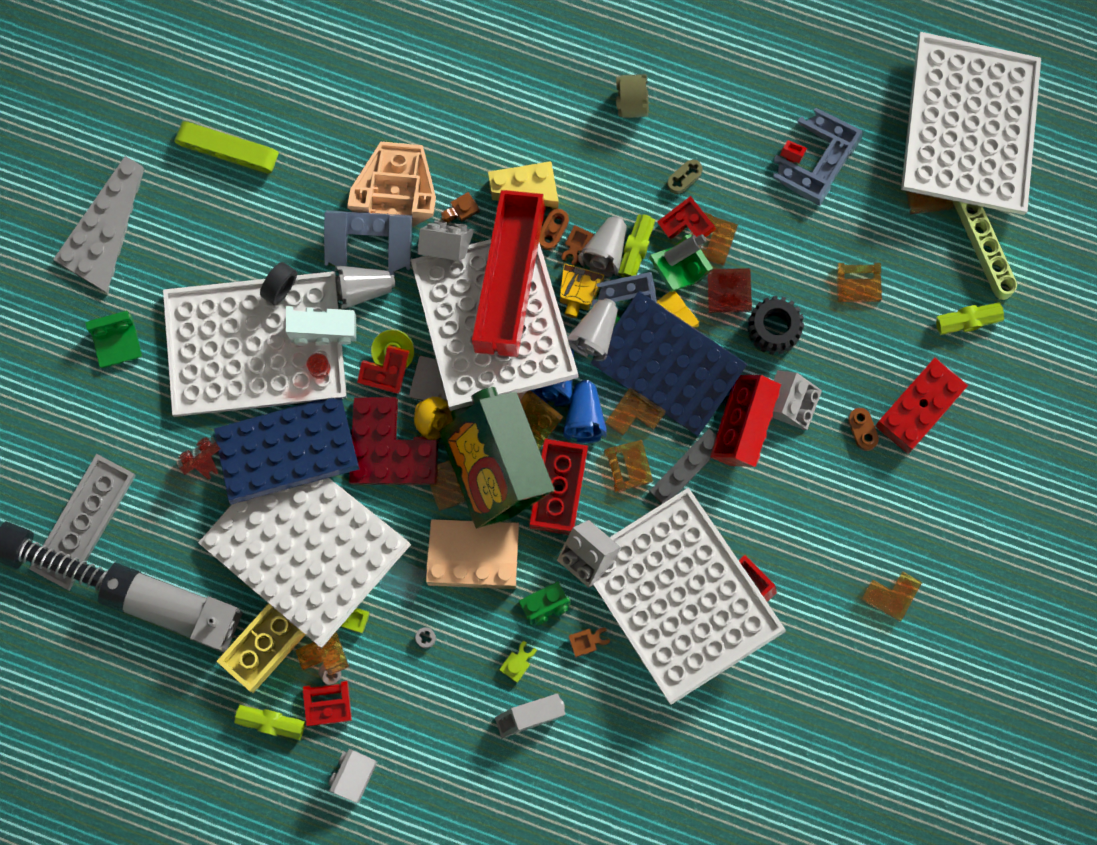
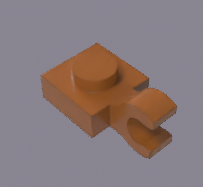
M467 192L450 202L452 208L443 211L441 218L447 224L457 217L463 222L480 212V209L470 193Z

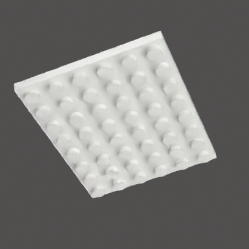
M920 32L917 39L901 190L1025 215L1028 210L1041 58Z
M491 239L470 244L465 258L459 261L431 256L411 259L450 411L473 405L471 395L485 388L496 387L498 395L515 391L521 393L579 378L540 243L537 250L518 357L500 356L498 351H495L494 355L475 353L472 337Z
M335 271L297 275L290 292L278 305H273L260 296V289L265 279L163 290L172 415L178 417L308 403L329 398H347L342 344L329 342L328 345H318L316 342H307V345L299 346L291 343L286 333V306H292L293 311L306 312V308H313V312L326 311V309L339 310Z
M330 478L232 504L198 542L321 648L411 545L405 538Z
M689 487L609 537L621 548L613 564L593 585L670 705L786 632L784 626Z

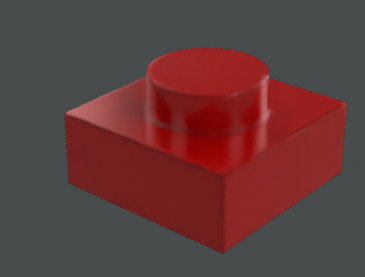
M787 140L780 155L790 162L800 164L807 148Z

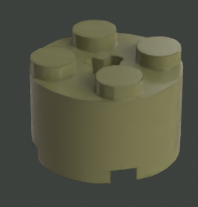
M647 74L621 75L616 77V87L618 89L616 101L619 117H648Z

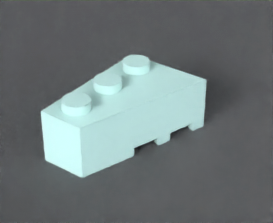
M286 306V333L291 343L299 346L307 345V342H316L318 345H328L329 342H338V344L342 345L351 344V341H356V314L354 310L338 309L313 312V308H306V312L293 311L292 306Z

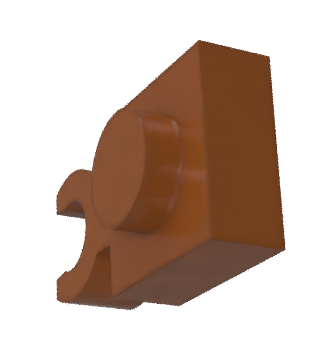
M574 225L565 243L570 248L563 253L562 260L566 261L569 255H573L572 265H577L579 252H581L594 234Z
M606 628L598 629L593 635L590 629L569 635L575 658L597 651L595 644H609L610 639L601 640L599 637L601 633L607 631Z

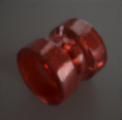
M315 353L307 360V368L314 378L323 379L329 375L331 367L325 355Z

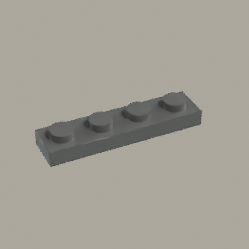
M708 429L653 486L649 493L661 504L676 496L712 459L710 455L717 435Z

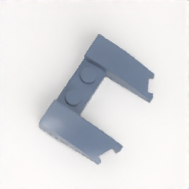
M815 108L814 113L816 115L806 121L802 116L798 119V124L829 142L828 148L812 173L776 155L774 163L779 164L778 174H773V178L805 199L821 206L831 189L834 179L849 155L853 154L861 141L862 130Z
M327 210L324 219L325 265H328L330 262L335 266H347L348 234L389 236L388 271L390 275L395 276L394 271L403 267L410 270L413 216Z
M652 272L597 283L596 285L601 287L598 300L607 298L617 302L631 298L634 299L638 291L657 302ZM598 300L592 301V307L598 302Z

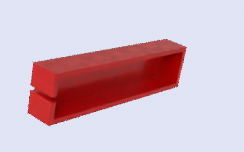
M501 190L472 337L475 353L494 355L495 351H498L500 356L518 357L545 212L543 194Z

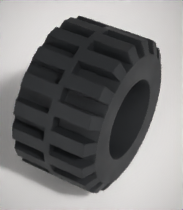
M773 296L770 300L767 297L762 303L756 304L750 315L747 328L748 332H750L749 338L751 341L754 340L756 348L760 346L762 352L765 353L768 350L770 351L769 354L774 355L775 352H778V354H783L785 350L788 352L797 344L804 328V323L802 322L804 317L803 314H800L801 309L799 306L796 308L793 306L795 302L792 300L786 302V297H782L780 300L777 296ZM769 316L781 317L787 323L788 331L782 335H773L765 329L763 321Z

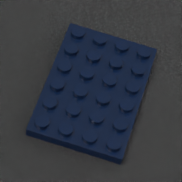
M638 291L614 327L606 359L604 361L592 360L591 362L592 365L697 436L703 431L748 365L640 291Z
M342 398L313 401L214 428L230 505L359 470Z

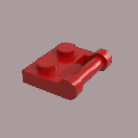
M341 681V684L319 687L303 686L307 727L352 721L348 681ZM342 693V699L312 703V696Z

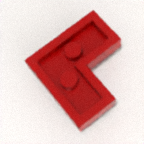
M691 196L657 221L670 240L687 227L696 237L703 234L705 238L716 230V227Z
M388 346L383 365L363 360L357 383L399 394L410 351Z

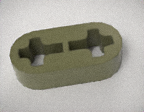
M694 159L684 163L669 177L667 184L669 191L673 194H681L696 182L702 174L703 168L701 163ZM689 167L697 168L696 174L692 172L688 176L686 175L689 172ZM683 178L681 182V187H673V180L678 182L680 179Z

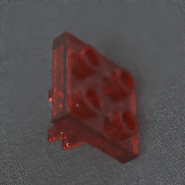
M750 268L713 269L707 274L708 313L752 311Z
M212 436L209 439L207 437L202 438L196 443L197 447L192 451L188 449L178 456L177 465L184 475L194 468L208 480L211 479L210 471L218 474L211 456L221 448Z

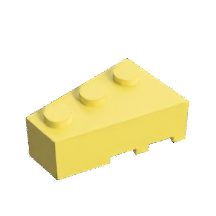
M551 161L488 172L492 200L499 201L501 190L540 193L544 195L546 207L558 209L559 201Z

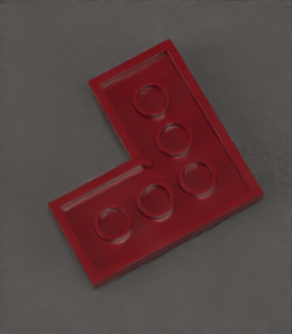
M396 397L354 398L352 441L359 470L350 472L349 483L352 485H437L439 441L396 440L398 399Z

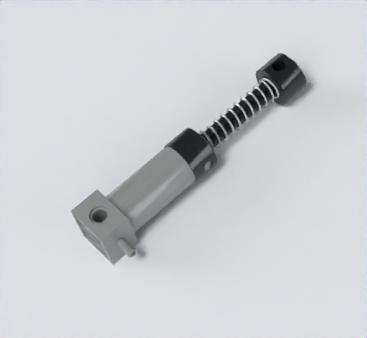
M5 521L0 526V563L18 569L27 561L31 562L32 566L37 564L39 569L44 567L47 568V572L52 570L55 572V575L60 573L63 575V578L70 577L72 582L78 580L80 585L85 583L87 588L93 586L95 591L99 589V604L164 627L222 653L228 649L243 614L237 607L209 596L205 598L118 562H114L109 570L104 572L102 567L96 569L94 564L87 565L86 561L79 562L78 558L71 559L70 555L64 556L62 551L56 553L54 548L48 550L46 545L40 547L38 542L32 544L34 532L8 521Z

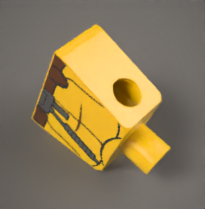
M564 264L560 302L567 305L566 316L577 318L579 309H590L592 301L595 300L601 288L596 285L604 281L603 274Z

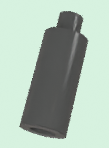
M703 234L698 237L693 235L666 251L664 255L667 262L673 266L702 249L701 245L706 242V238Z

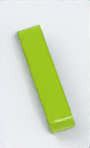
M187 121L181 122L174 140L176 144L269 174L272 173L279 152L273 148Z

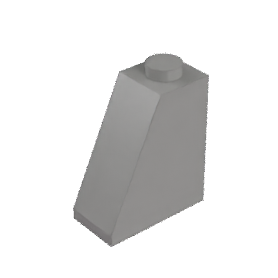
M557 693L511 708L495 717L501 738H506L556 720L566 715L564 712L565 706Z

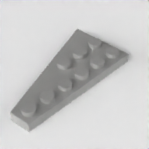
M127 156L123 158L53 259L62 267L107 294L109 293V285L112 276H114L115 264L120 255L127 231L129 216L134 207L133 202L136 193H138L144 172L143 166Z

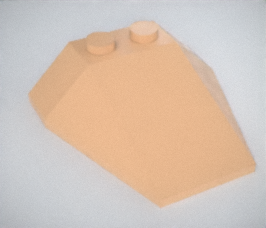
M380 142L350 189L348 209L353 212L412 215V227L433 217L436 195L423 145Z

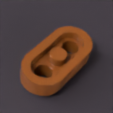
M555 209L549 213L541 228L539 239L541 248L552 250L558 246L569 224V216L564 210ZM556 219L562 220V223L555 224L554 221ZM550 237L553 240L552 242L547 243L545 241V238Z
M864 408L854 409L848 417V423L855 442L861 450L870 451L875 448L879 441L871 415ZM857 415H862L864 421H858ZM865 435L871 437L870 442L864 440Z

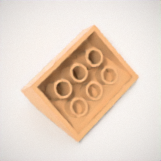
M431 519L427 560V585L516 589L519 523L499 522L476 529L473 521Z

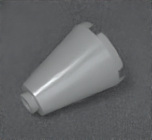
M617 216L607 218L581 250L578 260L583 267L586 264L590 267L589 271L603 274L607 278L612 277L613 274L615 276L618 274L627 228L622 218Z
M347 266L335 267V271H339V276L335 277L338 301L342 300L343 302L342 305H339L341 309H346L388 294L392 291V288H395L394 275H390L389 271Z
M607 298L598 300L568 335L570 348L585 357L588 354L595 356L593 359L595 361H604L607 357L618 312L615 306L616 303Z

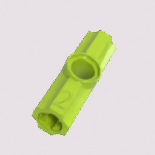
M638 214L633 231L627 239L624 248L625 254L618 275L622 278L638 274L642 259L646 256L650 243L649 238L655 225V219L651 218V216L645 214Z
M1000 302L980 307L976 305L967 306L959 309L957 312L936 316V326L940 335L961 330L963 332H970L984 325L1004 321V311Z
M239 705L234 722L241 726L258 729L257 731L274 736L281 735L301 740L305 728V721L282 716L283 714L271 710H259L244 705Z

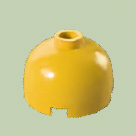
M429 397L419 402L415 407L414 425L428 440L441 438L439 431L453 421L448 401L442 399V397Z

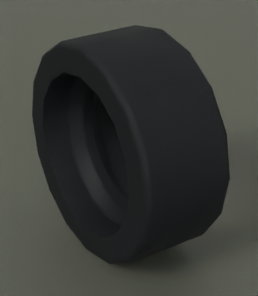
M284 262L278 263L265 278L260 289V296L271 304L278 305L293 287L297 278V271Z

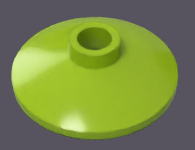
M386 330L377 335L371 346V355L375 364L383 365L387 347L396 346L397 348L410 351L406 365L407 368L414 357V346L411 339L405 333L398 330Z

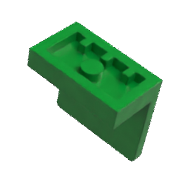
M685 235L676 245L690 238L692 235ZM671 248L649 256L650 261L671 292L699 283L713 270L701 249L673 266L667 262L664 255Z
M128 310L85 322L87 331L92 335L101 368L142 357L134 320Z
M559 581L519 600V603L530 625L535 623L536 626H539L548 621V616L554 613L556 616L567 612L570 606V599L566 597Z

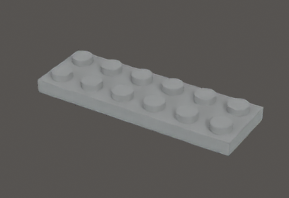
M96 454L45 541L44 545L47 546L48 550L54 548L56 553L62 551L64 556L70 555L71 559L78 558L79 562L87 561L136 475ZM37 564L30 567V570L69 591L75 580L72 582L70 577L63 578V575L60 573L55 575V572L52 570L47 572V568L39 569Z

